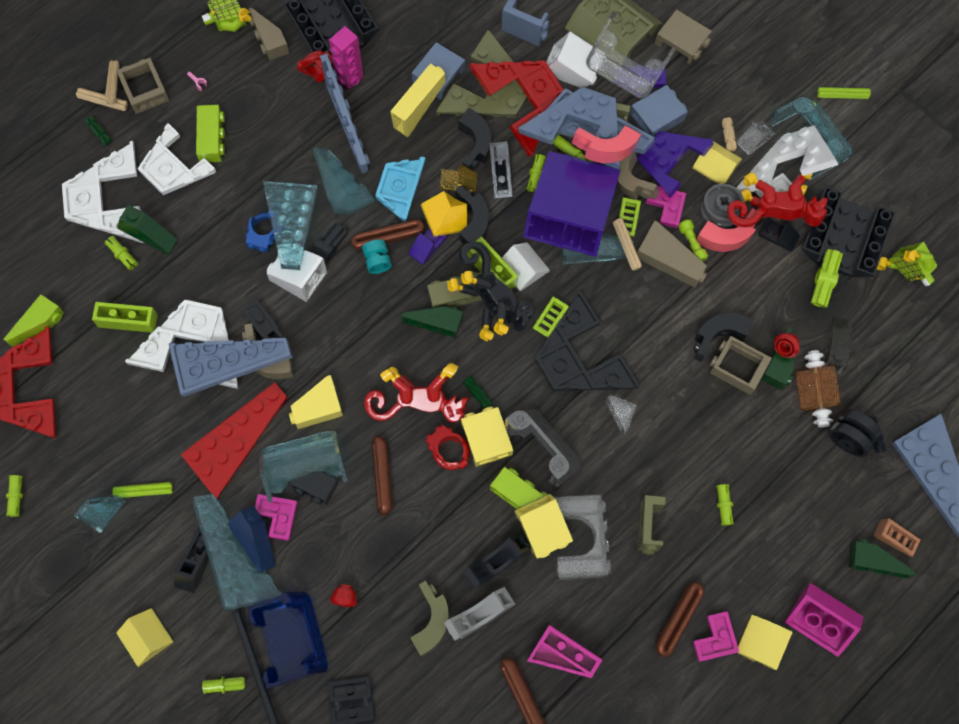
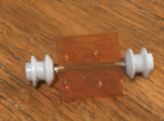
M815 350L808 352V355L804 356L805 359L809 360V363L805 366L812 370L796 372L800 407L802 411L817 408L812 413L813 416L817 417V420L813 423L818 425V427H828L833 422V419L829 418L832 411L825 407L841 405L837 372L835 366L821 368L825 365V362L820 360L824 354Z

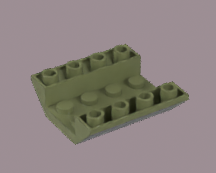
M584 0L576 8L565 26V30L572 32L604 53L603 59L617 70L629 60L631 51L647 35L652 37L662 27L663 23L632 0Z

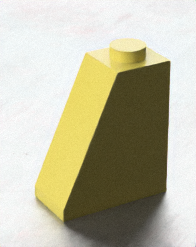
M331 375L325 377L291 405L292 413H289L292 424H296L298 429L343 416Z

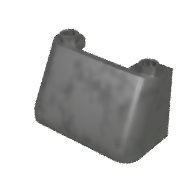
M538 410L516 411L506 418L505 428L510 438L518 435L526 439L532 434L552 457L549 463V470L552 476L548 483L554 490L578 471L581 464L580 458Z

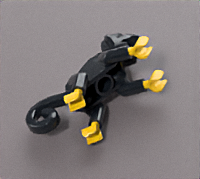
M469 242L462 246L459 251V258L464 265L470 266L479 260V254L477 253L472 254L471 258L468 256L467 253L470 249L477 250L482 258V274L473 278L472 271H466L464 274H461V285H459L456 278L447 281L448 290L451 292L459 290L463 294L479 295L487 306L483 309V329L479 333L480 338L488 341V339L492 340L494 333L488 329L491 327L492 317L495 315L498 322L493 330L497 334L502 336L508 332L509 327L503 324L506 320V313L508 314V324L513 323L516 331L524 330L529 319L533 316L534 308L529 301H517L513 291L498 280L493 272H490L491 258L489 251L483 244Z

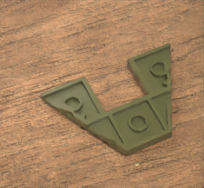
M487 30L471 55V61L477 64L512 61L489 30ZM516 80L491 96L487 95L485 99L453 84L438 107L436 115L455 114V116H461L470 108L480 116L493 115V117L505 116L507 118H516L528 98Z

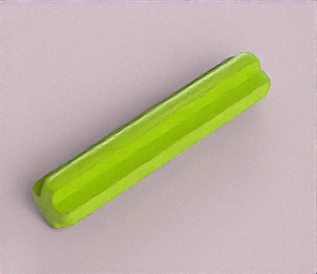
M819 87L817 90V97L869 99L871 95L869 88Z
M170 482L113 487V497L115 498L171 494L173 492V485Z

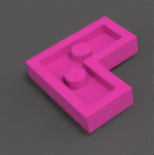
M657 186L659 192L657 199H647L646 204L663 208L660 220L661 225L678 228L686 193L676 191L670 198L661 187Z
M258 494L255 504L256 510L260 516L273 518L269 538L290 541L298 504L297 501Z
M728 611L707 616L712 637L693 641L698 662L738 653L739 649Z

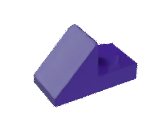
M429 228L424 235L421 233L418 235L409 255L424 265L447 239L446 235L433 237Z

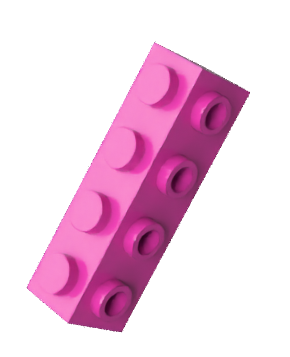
M344 26L329 39L334 70L338 78L337 82L349 90L352 86H356L364 76L358 37Z

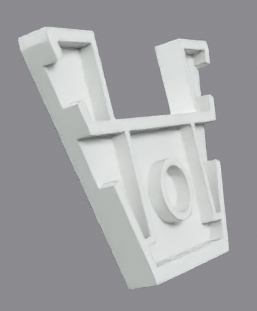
M169 123L164 127L163 134L157 138V143L153 149L149 150L138 167L139 172L162 195L216 172L215 168L205 158L189 170L167 149L180 138L179 133Z

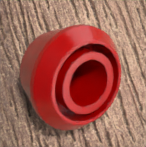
M783 333L775 338L774 348L780 356L792 358L799 352L800 341L793 333Z
M340 584V588H335L330 597L331 603L338 606L355 607L358 603L356 591L352 590L350 585Z

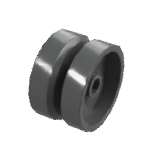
M721 183L712 186L706 192L700 205L699 215L702 222L706 225L710 221L723 229L732 228L734 224L727 216V208L732 201L739 200L744 202L742 193L730 184ZM735 209V214L740 217V210Z

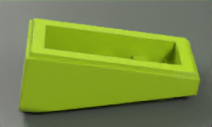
M622 198L619 218L633 221L632 224L625 223V225L631 228V231H628L630 237H634L641 201ZM625 206L634 207L635 210L625 209ZM624 213L634 214V216H624Z
M553 296L533 326V329L549 338L569 306ZM556 305L557 307L562 309V311L558 312L552 307ZM551 311L554 314L558 315V317L554 318L548 313ZM545 317L552 320L554 323L551 325L550 323L546 322L544 320ZM542 323L549 327V331L540 327V324Z

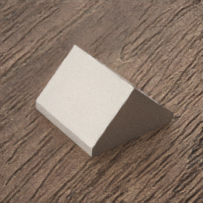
M527 242L513 245L502 257L506 264L518 275L516 288L519 291H522L550 271Z

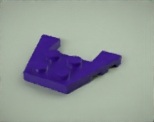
M659 131L651 147L645 154H640L637 159L648 174L666 192L667 196L671 198L681 185L679 181L668 176L670 171L688 149L704 157L714 143L711 139Z

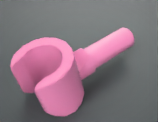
M191 72L187 73L196 83L199 91H202L199 84H205L207 87V82L204 78H197Z

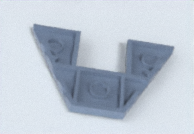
M582 87L519 127L520 134L552 145L565 121L569 118L597 128L596 137L611 139L618 136L616 98ZM620 161L614 163H602L610 167L620 169Z

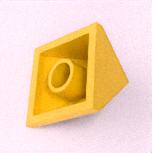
M445 191L421 204L433 237L459 233L467 227V204L453 198Z

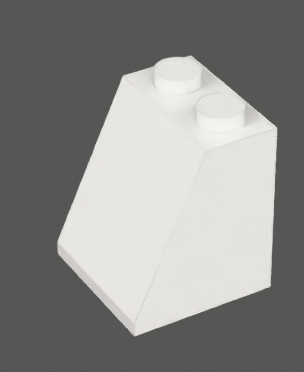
M569 32L553 45L546 63L556 79L580 88H586L589 85H593L596 81V73L603 65L604 53L572 32Z
M287 244L285 248L279 251L276 261L268 266L267 276L271 282L307 302L327 274L324 259L316 254Z

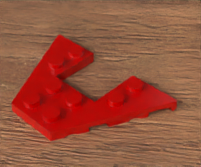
M545 60L513 63V61L489 62L485 64L471 63L469 65L470 69L488 96L516 80L533 105L534 111L509 127L527 156H532L539 140L520 134L519 127L544 112L564 90Z
M46 326L45 330L32 338H27L23 344L14 346L6 351L5 355L0 357V420L56 438L55 402L53 399L15 404L14 370L53 365L51 329L49 326Z

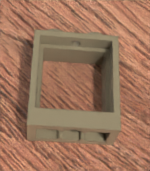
M151 58L142 59L135 64L124 66L117 70L136 114L169 101ZM151 71L159 88L133 98L126 80Z
M730 336L729 340H724L718 349L721 351L719 357L715 356L710 364L713 368L710 373L751 395L772 358ZM729 348L758 364L749 383L719 367Z

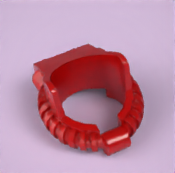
M322 50L312 52L297 63V70L305 75L313 76L317 82L321 83L325 79L320 56L327 54L334 70L332 55L328 52L323 53Z
M442 425L438 426L433 434H429L426 437L428 449L433 452L434 460H436L435 462L446 470H457L458 468L463 470L468 465L467 460L470 456L468 442H466L463 436L453 433L451 428H446ZM453 440L462 446L463 455L459 463L446 462L439 454L443 443Z

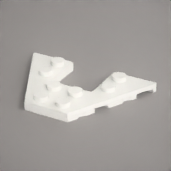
M811 126L801 128L793 133L784 134L750 173H754L758 181L762 180L770 185L778 163L805 155L800 168V172L805 176L837 166L838 162L816 127ZM743 181L736 187L740 192L745 189L750 190V192L759 190L755 188L756 185L754 184L746 187Z
M130 141V144L118 152H112L109 157L93 164L94 167L84 173L80 172L73 179H69L62 184L64 217L67 221L144 243L117 229L119 218L125 208L103 211L101 182L137 177L135 146L133 141ZM139 206L134 207L141 211Z
M184 300L178 306V309L168 316L161 327L158 326L149 336V339L143 342L140 348L129 359H126L125 362L129 365L164 372L170 355L168 343H173L175 337L200 343L207 341H229L222 308ZM237 378L219 384L238 389Z

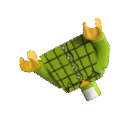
M210 0L207 3L210 13L201 16L205 26L215 22L219 31L236 32L240 27L246 26V22L251 21V16L248 15L250 11L245 8L241 9L237 0Z
M920 242L900 248L889 260L886 257H881L877 270H885L886 266L898 269L908 281L920 279L925 286H928L935 281L930 273L937 267V264L926 244Z

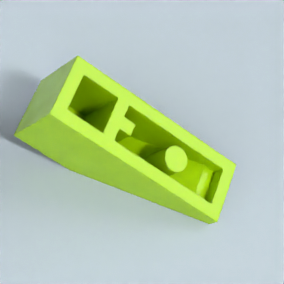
M40 294L6 335L4 340L12 347L21 344L27 338H32L45 330L46 326L52 328L60 322L64 312L58 305Z

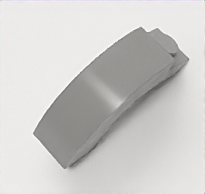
M503 587L470 609L448 619L444 624L456 641L488 624L513 607L515 603L506 588Z

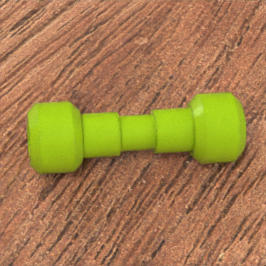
M687 219L680 222L678 228L689 240L693 254L704 262L707 260L708 254L705 249L701 248L695 238L692 220Z

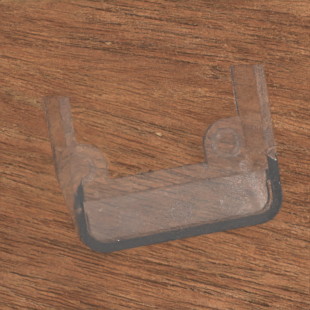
M614 12L609 17L586 59V65L590 70L638 98H645L651 92L676 48L673 47L664 62L653 58L647 62L645 67L614 50L618 38L615 33L609 30L617 16V13Z

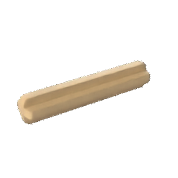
M117 60L109 62L105 93L107 104H114L116 102L117 70L120 68Z
M78 88L76 96L79 99L126 111L128 107L126 100L116 98L114 104H107L105 94L83 88Z
M622 218L613 221V225L632 270H638L642 267V264Z

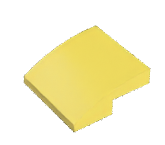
M751 615L738 644V654L752 661H757L773 670H777L792 632L770 621Z

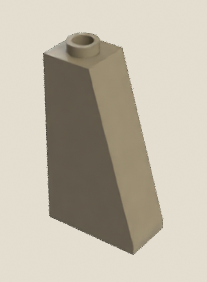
M654 221L637 252L639 259L696 288L698 282L703 283L707 275L704 272L707 265L660 223Z

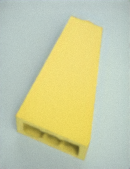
M430 63L390 111L393 127L406 137H409L445 84V72L439 66L435 67Z

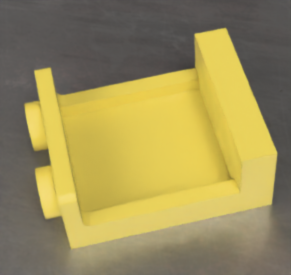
M493 407L483 409L481 413H469L463 416L461 425L464 428L475 467L513 455V448L498 407L494 409Z
M551 494L514 511L528 538L531 551L537 559L547 557L550 552L568 546V543L573 541L558 503Z

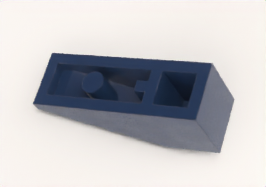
M254 506L240 510L231 519L228 526L259 573L274 568L276 565L264 520Z

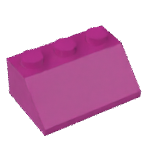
M809 583L797 599L785 623L839 657L861 630L863 616Z

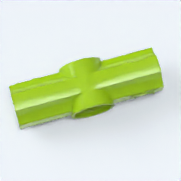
M827 249L821 268H819L815 276L814 284L816 285L810 302L814 306L823 308L828 306L832 289L835 288L839 278L838 269L843 256L839 251Z

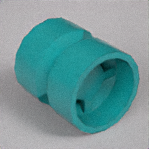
M372 240L362 246L364 257L367 259L366 265L369 273H383L392 267L384 240Z

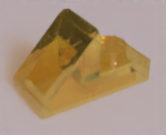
M459 165V171L441 169L440 189L455 190L461 185L464 189L476 192L478 174L463 165Z

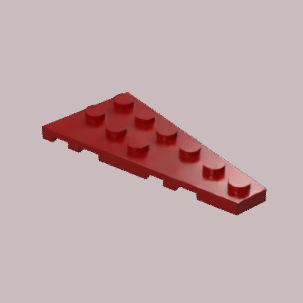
M275 382L181 454L216 500L219 499L222 491L231 482V478L237 469L242 466L257 444V440L266 431L268 424L275 418L288 399Z

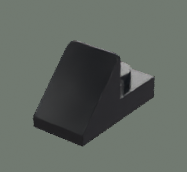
M767 218L759 237L792 252L800 235L789 221H787L785 226H782Z

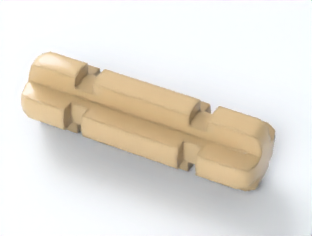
M729 117L723 119L722 127L724 128L725 143H727L726 149L731 152L736 150L737 144L734 141L736 139L734 127L732 126L733 122Z

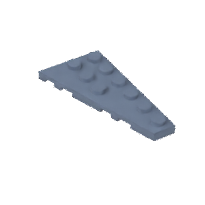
M321 55L320 59L326 87L361 174L368 172L367 165L370 164L367 154H364L362 151L364 147L361 139L357 137L356 126L351 121L348 101L343 97L341 84L338 85L337 74L332 69L328 55Z
M271 338L260 341L243 340L238 342L233 340L207 341L196 344L192 342H186L185 344L168 343L180 395L183 397L293 358L289 342L286 338Z

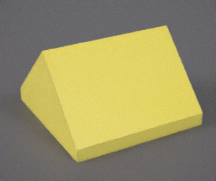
M713 141L714 145L704 157L699 155L693 169L717 184H726L742 161V158Z
M152 608L128 618L116 632L138 667L174 642Z

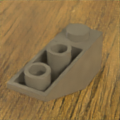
M249 8L251 21L249 22L251 27L255 26L256 28L254 33L257 41L261 40L262 42L260 47L263 55L267 54L270 61L289 54L281 29L254 9Z

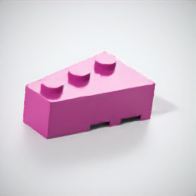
M549 624L527 661L592 678L602 662V658Z

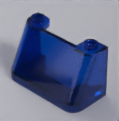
M286 592L247 608L250 623L255 627H262L271 667L266 668L263 675L266 689L276 688L327 671L328 662L313 602L308 593Z

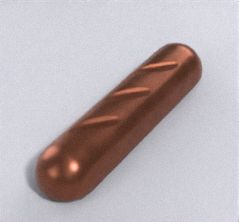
M415 219L358 233L352 236L350 243L355 250L360 251L365 243L372 240L380 239L389 244L417 237L420 233L424 232V223Z
M376 436L372 440V455L377 510L381 516H385L393 509L388 445L383 437Z
M691 582L686 586L656 641L655 650L658 655L668 657L673 653L704 595V587L701 583Z
M512 658L501 659L499 664L501 672L526 723L546 724L517 663Z

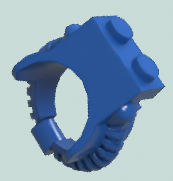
M268 211V213H260L254 217L251 216L247 226L248 232L245 234L247 238L246 245L249 249H258L262 253H268L269 245H272L273 241L279 238L283 231L282 221L276 216V213ZM267 218L274 220L276 224L269 234L258 235L255 233V227L260 221Z

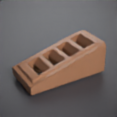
M890 518L882 519L873 535L880 541L910 557L914 556L921 540ZM908 539H909V540H911V541H910L909 546H908V548H907V547H905V546H906L907 541H908Z

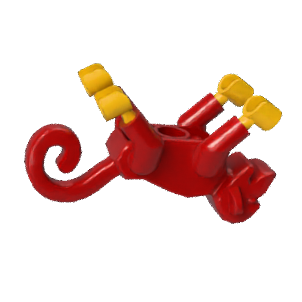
M749 173L744 176L743 184L746 187L754 184L756 185L755 188L764 193L760 199L756 196L752 197L748 189L741 191L744 202L749 200L750 204L757 208L756 213L748 219L739 218L734 210L739 209L740 217L744 218L747 215L748 207L744 202L736 200L728 205L727 216L734 225L745 228L755 225L762 217H774L784 220H794L802 217L808 225L816 227L825 219L828 199L822 198L817 202V197H814L810 202H806L804 194L807 185H804L806 179H811L813 173L805 176L801 173L790 185L789 191L776 192L773 186L762 180L758 181L754 173Z
M453 363L448 364L429 386L415 387L403 374L400 375L395 367H390L382 372L380 376L385 382L393 381L392 385L399 390L396 399L398 402L389 411L377 413L372 407V399H378L377 407L381 409L386 403V398L381 391L372 390L366 395L364 406L367 414L377 421H386L392 418L402 407L410 406L425 412L442 411L449 422L455 423L465 415L464 410L467 409L466 404L469 397L465 396L456 401L458 395L455 394L451 399H447L442 390V385L448 377L452 378L458 369V366Z

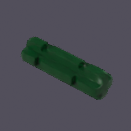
M93 116L85 118L87 126L104 146L112 143L110 136Z
M472 376L467 377L463 381L466 388H469L470 393L478 403L480 402L483 409L491 407L493 403L489 397L487 398L481 387L475 384Z

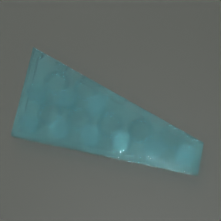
M263 181L281 269L300 270L318 187L317 185Z
M213 494L194 497L192 499L224 611L282 599L284 595L274 586L271 576H267L265 571L262 573L258 572L228 526L230 521Z

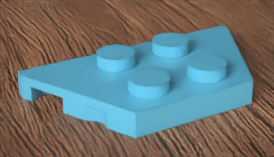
M420 157V160L414 161L407 159L398 163H386L376 192V199L404 222L407 221L425 165V157Z

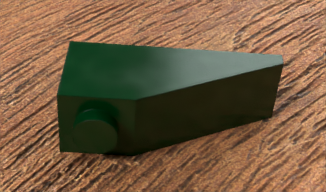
M129 204L119 218L117 229L167 255L170 254L177 242L176 237L146 213Z
M444 306L402 313V323L457 338L463 320V311L453 306H450V308Z
M788 326L784 333H792V328ZM775 350L761 380L780 390L785 385L789 386L794 378L791 375L794 370V358L782 357Z
M858 539L850 545L848 568L906 579L915 576V571L878 545L870 544L869 540Z

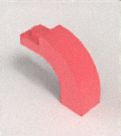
M624 126L618 136L611 139H601L579 127L575 132L572 144L586 151L585 158L591 161L614 163L625 159L633 152L641 134Z
M752 208L745 219L752 217L757 210ZM708 221L699 233L697 242L701 246L713 251H733L744 246L752 238L756 231L754 229L755 225L747 228L723 229Z

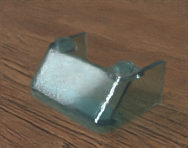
M800 97L776 110L770 122L771 127L799 113L804 115L811 126L816 127L838 162V165L848 160L853 152L852 146L819 102L806 97ZM833 167L814 172L811 176V179L817 177L818 175L828 171Z
M326 431L273 445L259 452L260 476L269 503L273 502L272 493L284 491L287 481L318 471H325L326 475L333 478L342 475L343 482H348L335 431Z

